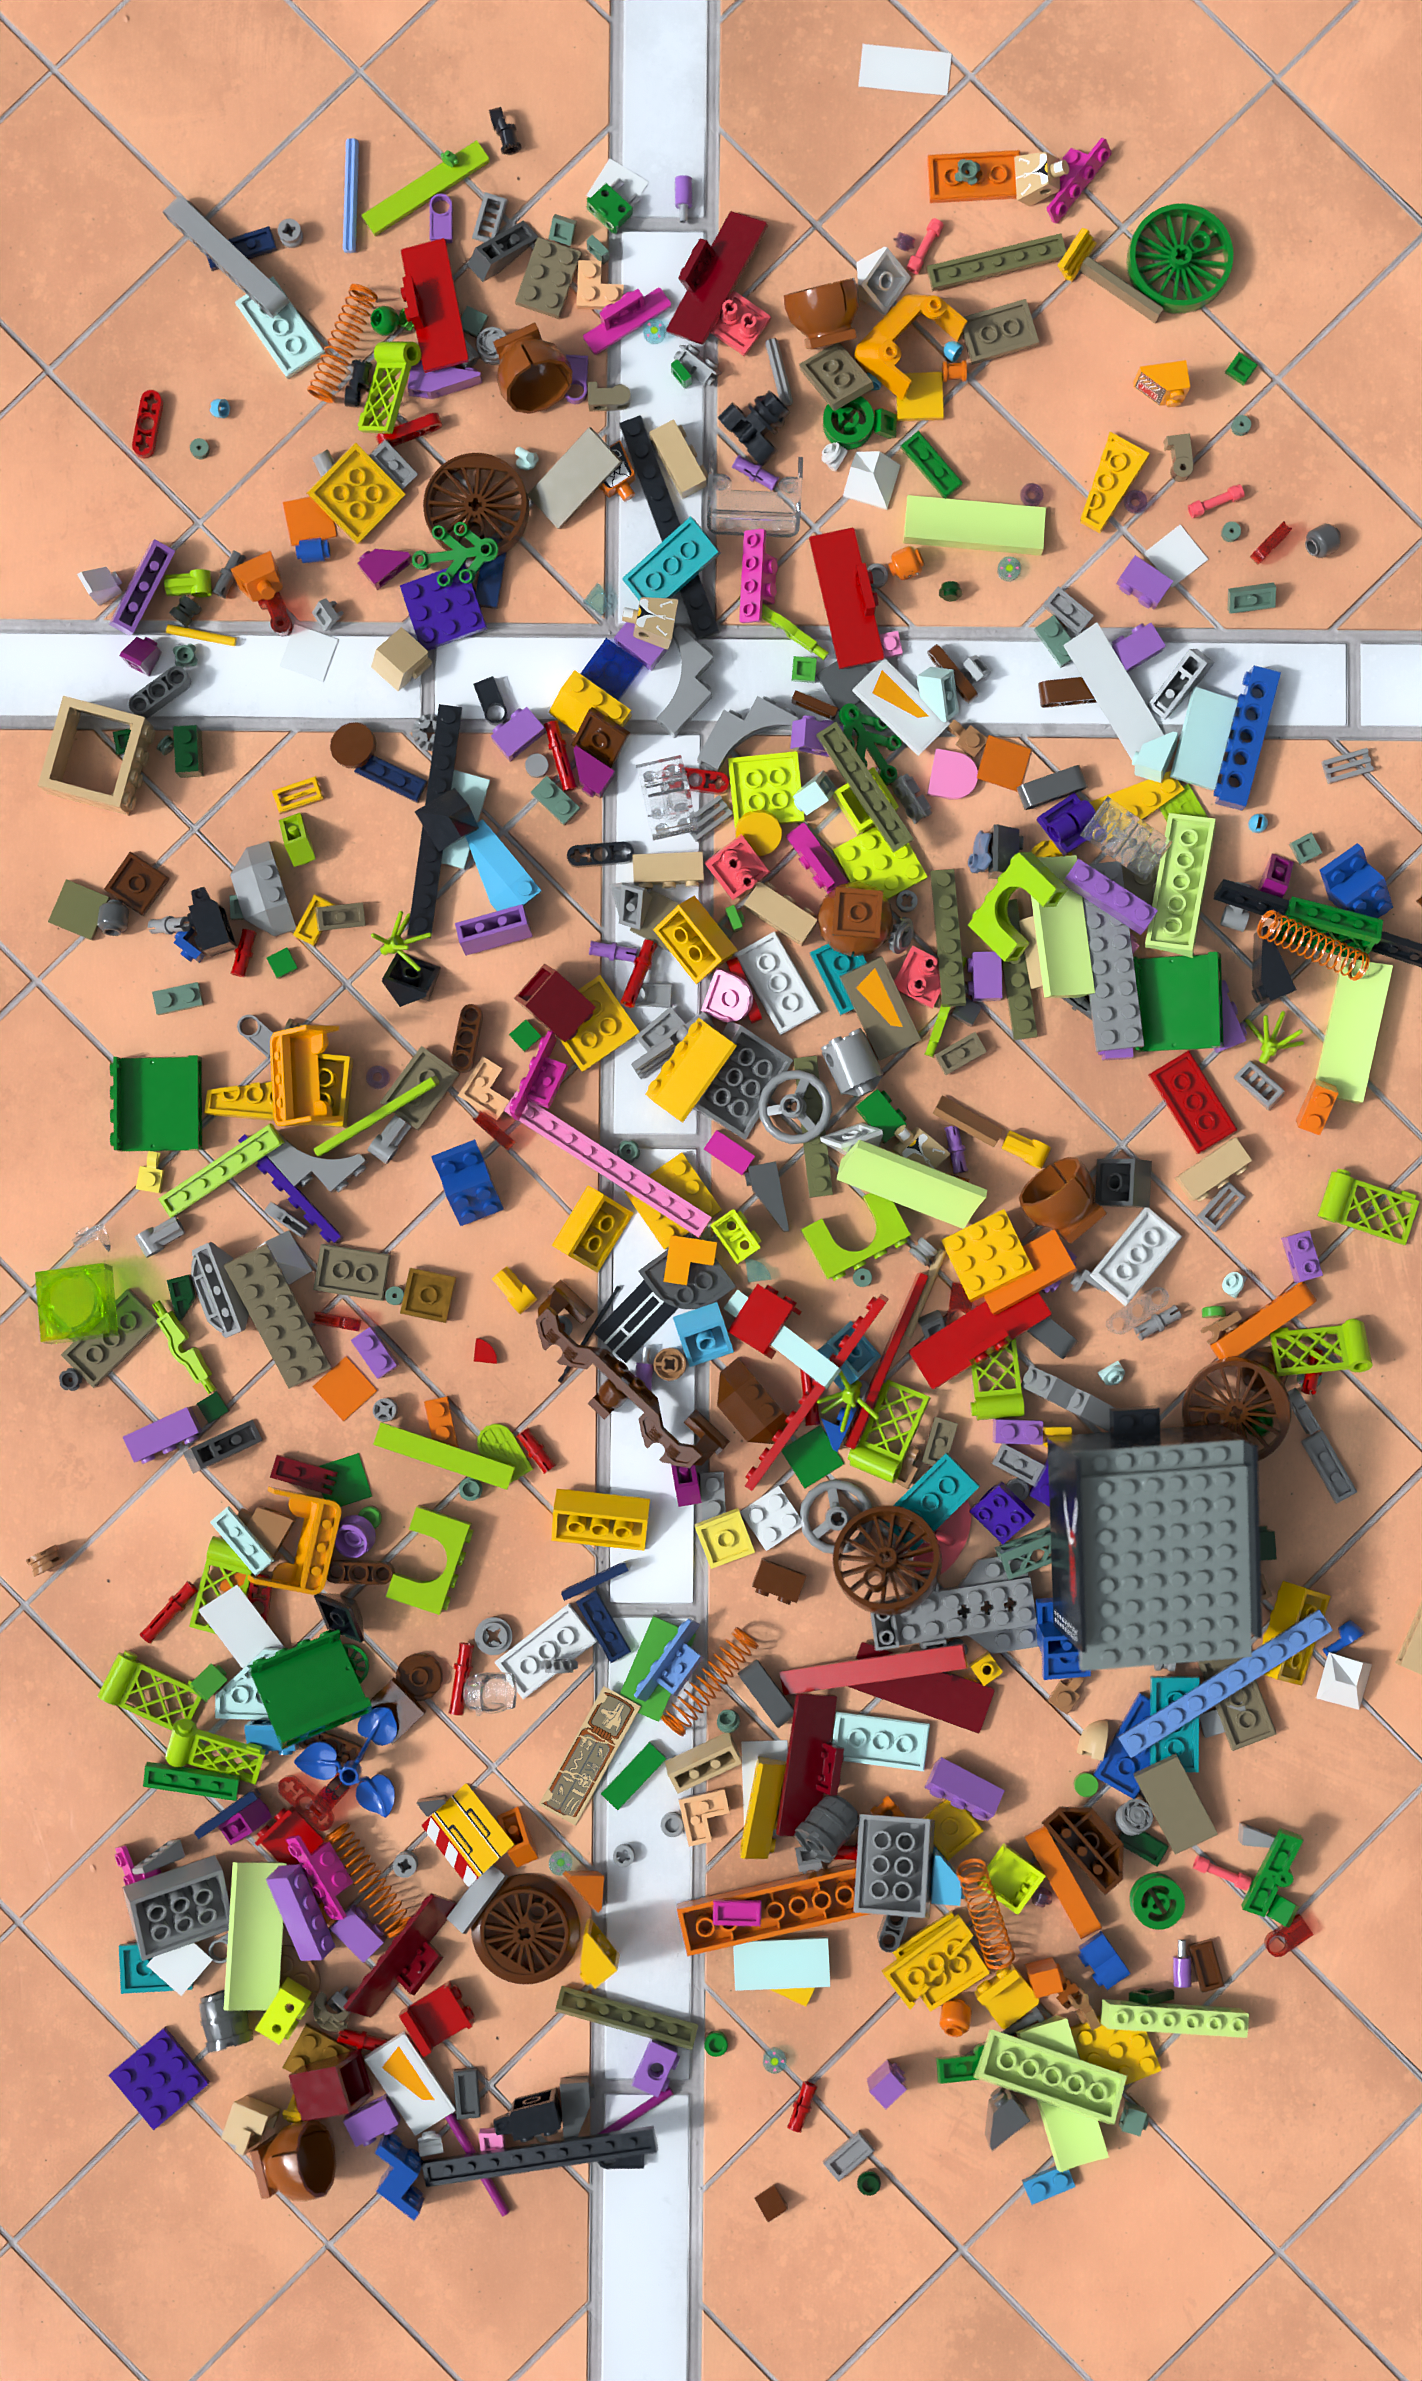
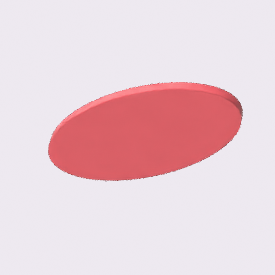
M967 1500L934 1531L942 1554L940 1575L947 1571L956 1561L967 1541L972 1514L969 1512L971 1507ZM924 1541L917 1549L930 1545ZM933 1551L915 1556L913 1561L933 1563ZM915 1567V1570H916V1571H923V1570L932 1569V1568Z

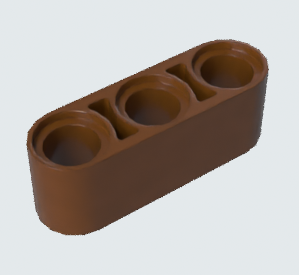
M1082 677L1046 680L1038 683L1040 707L1042 708L1097 703Z
M474 1004L465 1005L460 1012L451 1056L452 1066L461 1073L470 1071L474 1065L483 1021L482 1011ZM468 1011H477L478 1017L475 1021L466 1020V1013ZM464 1033H471L473 1035V1040L470 1044H463L461 1042V1037ZM462 1055L467 1056L469 1059L468 1064L465 1067H458L456 1064L457 1058Z
M335 1560L330 1563L327 1580L330 1583L384 1585L392 1580L395 1568L391 1563L384 1561ZM336 1565L341 1568L342 1575L340 1578L332 1576V1566ZM357 1566L365 1569L366 1575L362 1579L357 1578L354 1574V1569ZM380 1567L388 1569V1579H381L378 1576V1569Z

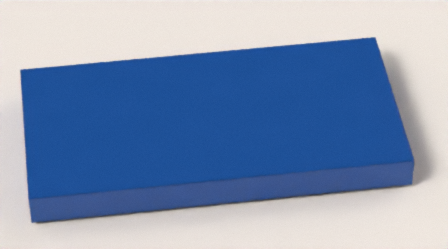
M1138 1693L1104 1753L1103 1761L1099 1762L1093 1773L1094 1777L1132 1799H1135L1141 1790L1133 1773L1150 1766V1747L1131 1758L1118 1739V1736L1150 1716V1699L1141 1693Z

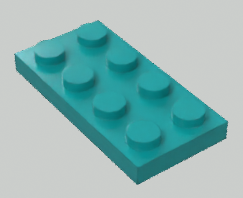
M690 516L629 571L622 580L639 602L642 597L671 599L718 557L721 552L695 519Z
M946 1452L893 1506L902 1507L916 1513L934 1532L980 1485ZM883 1521L890 1528V1523ZM895 1525L894 1533L899 1537L903 1529ZM908 1532L903 1542L906 1544L915 1535ZM922 1539L909 1549L911 1551L916 1550L924 1541Z
M1150 1676V1716L1199 1685V1677ZM1199 1716L1151 1745L1150 1765L1177 1754L1186 1772H1199Z

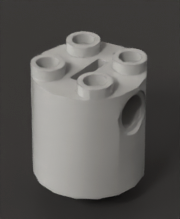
M861 1028L850 1032L849 1036L844 1038L841 1036L829 1041V1044L821 1047L823 1057L841 1095L848 1094L861 1097L875 1090L884 1074Z

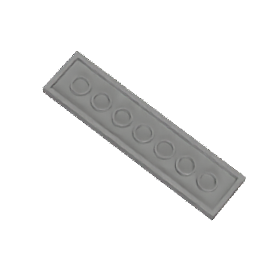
M1121 861L1088 864L1124 888ZM1082 897L1095 993L1090 994L1089 999L1096 1052L1143 1047L1144 1041L1130 929Z

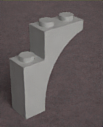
M680 626L673 631V639L677 644L682 663L680 681L670 703L657 717V723L673 738L679 734L712 698L711 687L704 680L698 681L697 679L713 663V652L706 644L700 645L695 640L696 636L688 628L683 629Z
M757 696L745 720L741 719L742 715L736 711L730 710L728 712L723 710L697 758V763L711 771L719 772L727 757L742 742L754 735L770 730L792 731L793 721L799 718L796 717V713L786 707L781 709L775 706L776 702L766 696L763 699Z
M278 1130L277 1132L285 1143L267 1155L294 1187L300 1185L304 1187L313 1179L311 1175L314 1173L332 1193L336 1190L339 1193L349 1184L347 1180L353 1175L357 1177L366 1170L365 1164L368 1163L361 1154L344 1159H322L310 1156L290 1144Z
M1033 1366L1029 1367L1021 1383L1022 1388L1110 1432L1109 1409L1114 1408L1113 1406Z

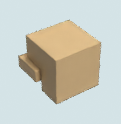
M401 627L376 648L371 668L399 692L411 681L412 677L416 679L431 666L432 660L427 657L429 652Z
M248 2095L233 2102L221 2140L235 2145V2153L242 2156L249 2153L260 2145L266 2126L272 2129L275 2127L281 2109Z

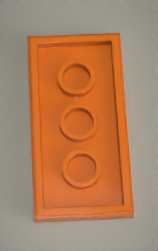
M1020 150L928 155L930 203L1017 199L1014 157L1020 156ZM960 160H971L980 165V171L976 175V184L969 185L968 182H957L955 180Z
M1055 1229L1023 1246L1035 1272L984 1296L994 1316L1077 1271Z

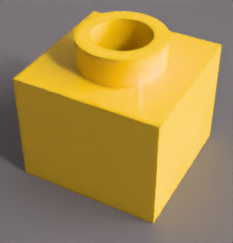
M988 1651L969 1664L984 1686L1003 1673ZM990 1666V1673H983V1667Z

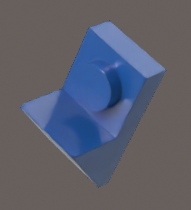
M841 1407L837 1415L838 1425L821 1418L831 1447L837 1452L857 1410L855 1407H851L844 1432H841L840 1428L846 1408Z

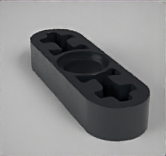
M625 841L575 845L568 850L567 860L575 868L627 864L633 860L634 848ZM610 847H614V852H620L621 847H626L630 854H627L625 859H622L621 855H614L615 860H611ZM599 848L607 851V858L603 861H598L594 858V852ZM591 849L590 857L592 862H587V857L580 858V862H576L574 858H571V856L575 855V851H579L581 855H586V850Z

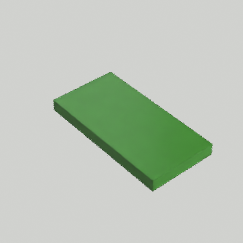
M653 1615L619 1695L641 1706L638 1711L639 1714L659 1722L671 1693L658 1684L647 1701L637 1699L634 1694L637 1691V1685L650 1673L652 1664L659 1660L664 1653L667 1643L677 1635L679 1626ZM695 1633L687 1643L690 1647L696 1637Z

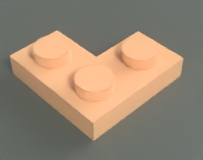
M578 260L577 309L602 310L606 305L619 301L624 295V284H601V261Z
M482 1056L458 1096L498 1121L510 1102L491 1089L503 1069Z
M725 1788L678 1799L689 1847L712 1842L707 1818L730 1813Z

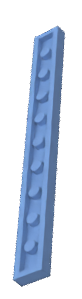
M1319 1609L1253 1650L1252 1657H1244L1119 1735L1118 1739L1131 1758L1333 1631L1321 1611Z

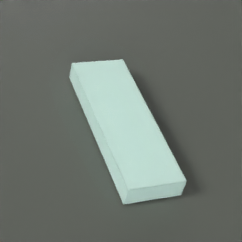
M230 1506L210 1521L255 1576L275 1561Z

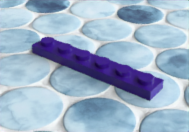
M244 1134L238 1141L242 1143L249 1136ZM267 1155L257 1161L256 1167L264 1175L269 1173L273 1177L272 1184L280 1192L285 1190L290 1196L288 1201L296 1209L301 1207L306 1213L304 1218L312 1226L315 1224L319 1226L322 1230L320 1235L328 1243L331 1241L338 1243L344 1238L297 1187L291 1184Z

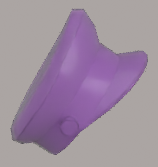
M350 1515L343 1518L339 1522L335 1539V1547L338 1552L348 1558H358L368 1552L373 1547L376 1539L373 1525L367 1519L358 1515Z

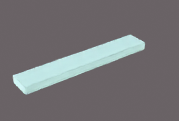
M737 1290L724 1309L736 1318L748 1297ZM784 1325L771 1346L825 1388L831 1385L841 1371L839 1367Z

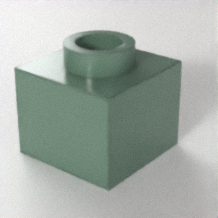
M1125 2101L1119 2126L1123 2132L1141 2136L1142 2130H1146L1148 2126L1149 2116H1147L1144 2107Z

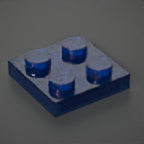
M605 638L580 674L619 701L643 669L644 664Z

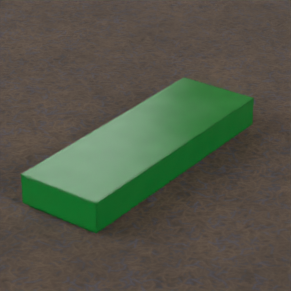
M919 431L901 444L900 448L943 498L947 499L963 485L959 477Z
M649 1741L601 1792V1795L618 1811L667 1757Z

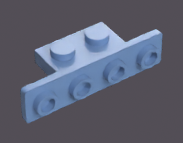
M688 1618L687 1621H684L679 1626L677 1635L667 1643L660 1659L652 1664L650 1673L637 1685V1691L634 1694L637 1699L647 1701L658 1684L663 1686L672 1695H678L704 1658L687 1644L699 1628L700 1624Z

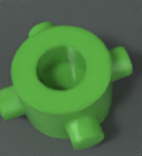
M446 150L445 153H441L442 161L448 166L453 167L459 163L458 157L451 151Z

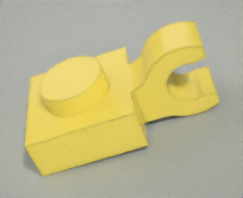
M148 1151L147 1167L140 1166L136 1189L161 1193L165 1171L158 1169L161 1153Z

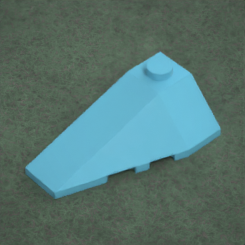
M483 819L477 823L479 829L467 835L466 839L491 905L496 911L521 904L525 906L541 893V889Z

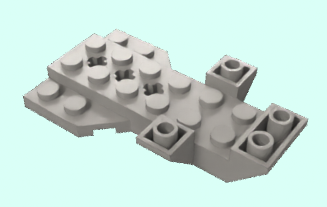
M998 1556L977 1559L970 1572L962 1579L958 1586L939 1589L937 1583L931 1595L922 1604L908 1612L897 1615L870 1613L876 1651L898 1648L902 1645L919 1643L921 1650L947 1646L946 1638L966 1635L992 1654L1038 1647L1037 1620L1031 1578L1028 1576V1573L1009 1580L1003 1563ZM1015 1558L1008 1561L1011 1571L1019 1569L1023 1560ZM931 1569L914 1573L928 1579ZM912 1577V1588L917 1592L924 1583ZM912 1593L900 1595L901 1601L912 1596ZM896 1596L886 1597L885 1603L897 1602ZM1009 1597L1010 1600L1014 1601V1604L1011 1605L1010 1609L1004 1606V1603L1008 1601L1007 1598ZM881 1599L873 1602L880 1603ZM985 1601H987V1603L991 1605V1608L988 1609L987 1613H985L984 1610H981V1607L984 1606ZM961 1605L968 1608L965 1616L957 1613L961 1609Z

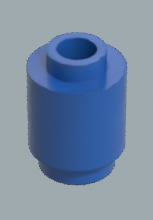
M321 537L299 540V545L295 546L297 559H301L303 564L325 561L326 558H331L328 539L322 540Z

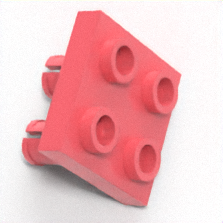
M733 290L729 299L723 303L722 312L710 333L745 357L771 321V316Z
M742 834L704 862L732 900L747 889H751L755 883L770 873Z
M912 946L894 980L898 991L932 1009L941 993L938 958Z

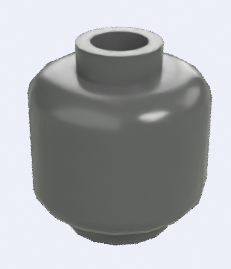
M1324 523L1308 532L1305 547L1312 556L1317 558L1326 557L1340 547L1341 534L1336 527Z
M109 900L108 903H104L99 907L97 925L104 934L119 936L127 930L129 909L122 905L121 901Z

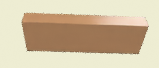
M943 1095L933 1112L934 1115L992 1147H995L1003 1132L1002 1128Z

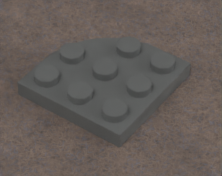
M692 1233L685 1236L686 1238L702 1240L701 1237L698 1238ZM668 1249L638 1270L647 1285L659 1299L680 1309H698L712 1304L736 1287L716 1258L714 1266L690 1262L687 1285L664 1282Z

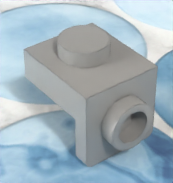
M1086 1269L1082 1270L1081 1273L1077 1271L1070 1282L1073 1285L1071 1290L1074 1292H1078L1083 1282L1101 1292L1106 1291L1089 1276L1091 1272Z

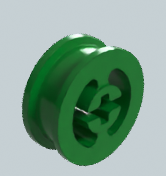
M859 396L835 411L827 404L823 413V430L831 444L836 442L846 450H852L861 447L869 440L874 427V412L870 403L865 398ZM853 409H856L863 415L865 419L864 424L859 423L858 412L853 415ZM853 417V422H847L844 426V420L849 421ZM833 419L838 420V429L840 431L844 427V434L839 433L833 427Z
M1149 1873L1140 1877L1131 1888L1129 1895L1130 1907L1138 1920L1146 1927L1155 1930L1167 1929L1175 1925L1182 1917L1185 1909V1898L1180 1887L1169 1876L1162 1873ZM1151 1887H1165L1164 1890H1161L1159 1888H1152L1153 1892L1159 1898L1161 1905L1167 1911L1163 1915H1161V1910L1155 1904L1153 1897L1147 1891ZM1146 1892L1145 1897H1144V1900H1145V1901L1142 1903V1897H1143L1144 1893ZM1153 1912L1161 1916H1150L1149 1913Z

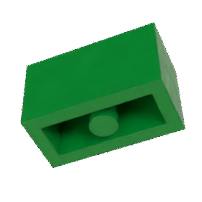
M876 1089L860 1102L855 1109L869 1126L882 1129L883 1136L881 1141L885 1144L895 1136L894 1132L898 1127L902 1125L907 1126L904 1122L907 1118L899 1108L895 1110L891 1106L890 1102H892V1099L884 1090L880 1092Z

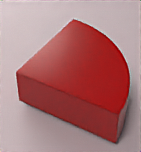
M476 1338L474 1362L497 1364V1355L493 1347L485 1340Z

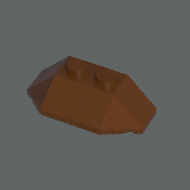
M739 1358L735 1359L720 1372L718 1408L747 1442L774 1444L775 1442L772 1441L774 1435L779 1429L784 1431L788 1425L785 1422L787 1419L785 1413Z
M1058 1807L1041 1822L1104 1895L1108 1894L1123 1880L1124 1844L1092 1807Z

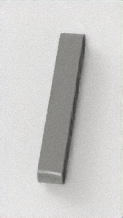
M179 195L163 210L165 217L206 257L211 258L212 262L271 318H274L290 303L285 294L183 197Z

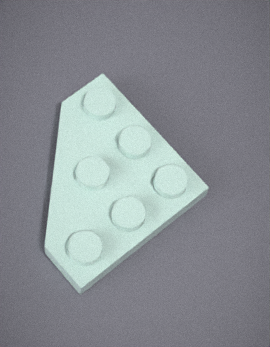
M283 1648L263 1649L215 1695V1718L269 1720L250 1675V1665L258 1658L266 1657L267 1659L274 1656L277 1651Z

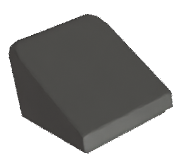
M966 998V1005L956 1006L951 1016L972 1027L982 1006Z
M939 1310L926 1314L918 1320L925 1339L946 1327Z
M444 1795L421 1798L416 1803L426 1817H429L447 1802V1797Z

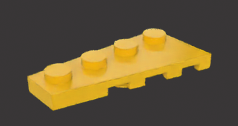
M1109 432L1080 523L1101 533L1147 462L1150 453Z
M1171 771L1165 773L1161 783L1148 779L1089 802L1095 809L1097 815L1096 822L1102 828L1100 835L1107 844L1185 790L1177 779L1170 777Z
M257 1082L246 1086H230L207 1090L204 1113L213 1116L274 1121L272 1082Z
M958 1914L881 1971L909 2010H911L921 1994L924 1995L930 1988V1983L937 1975H941L948 1962L958 1955L974 1935Z

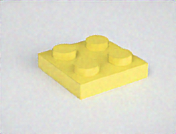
M739 1508L694 1524L711 1569L755 1553Z

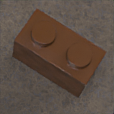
M761 1558L752 1587L756 1588L755 1592L767 1597L769 1593L778 1596V1601L790 1605L791 1602L797 1603L806 1574Z

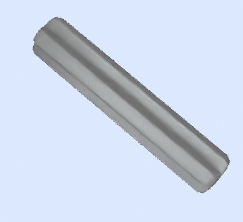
M772 338L766 341V348L778 396L785 406H790L793 404V399L778 339Z

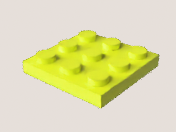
M797 751L728 758L735 827L745 813L757 810H765L772 813L780 824L804 822V812L798 810L793 798L794 794L801 788Z
M876 826L833 849V853L850 883L859 881L877 887L879 891H883V895L887 899L927 879V875L910 844L908 843L893 853Z

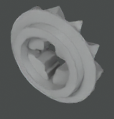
M433 713L423 714L422 717L415 721L412 728L414 742L426 751H433L435 734H432L430 741H428L427 733L421 730H428L431 723L433 729H436L437 715Z
M899 918L896 924L893 925L888 943H890L889 949L894 953L901 954L912 941L914 928L910 918Z
M499 1617L487 1618L480 1622L476 1628V1645L482 1652L488 1655H499L509 1648L512 1642V1630L508 1623ZM486 1628L492 1632L500 1628L498 1638L502 1643L493 1640L487 1644L486 1642L489 1640L490 1635Z
M548 1659L540 1663V1669H545L546 1673H572L574 1669H578V1662L571 1659Z

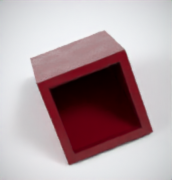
M543 964L514 997V1000L564 1042L576 1036L579 1026L593 1016V1010L596 1008L560 973L546 964Z
M360 2049L301 2066L289 2075L290 2085L294 2092L302 2122L350 2113L374 2095Z

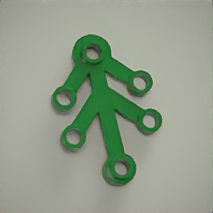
M458 522L454 526L455 534L465 537L475 546L466 548L448 534L445 527L437 525L432 529V536L437 540L443 541L453 550L431 554L422 550L417 551L412 556V564L415 568L424 571L428 570L432 563L454 560L446 572L440 573L437 577V582L440 586L449 587L452 585L453 578L468 558L476 557L468 569H463L459 573L461 582L471 584L484 562H491L497 557L499 553L498 544L491 538H479L470 530L466 523ZM463 525L465 527V531L460 534L459 528ZM439 529H442L443 534L442 536L438 537L437 531ZM488 545L490 550L487 554H484L483 549ZM419 556H423L421 564H418L417 561ZM469 572L470 578L465 581L464 575ZM444 576H447L448 581L447 583L443 584L442 578Z
M854 704L844 705L839 712V720L844 725L843 733L854 748L855 742L852 739L854 729L858 735L856 752L866 768L868 765L865 759L867 749L879 768L878 774L885 785L892 784L897 779V770L895 767L887 764L875 744L887 747L890 751H896L902 745L901 739L896 735L889 738L866 731L862 724L873 726L880 732L884 731L888 726L884 722V727L880 726L879 721L882 720L879 717L875 718L862 714L860 709ZM891 740L896 742V746L892 745Z

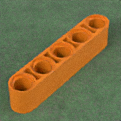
M1300 1282L1239 1323L1238 1327L1223 1334L1215 1343L1209 1346L1218 1359L1237 1357L1313 1305L1317 1299L1305 1282Z
M1043 1826L1025 1836L1024 1838L1080 1938L1083 1939L1101 1929L1099 1921L1046 1827Z

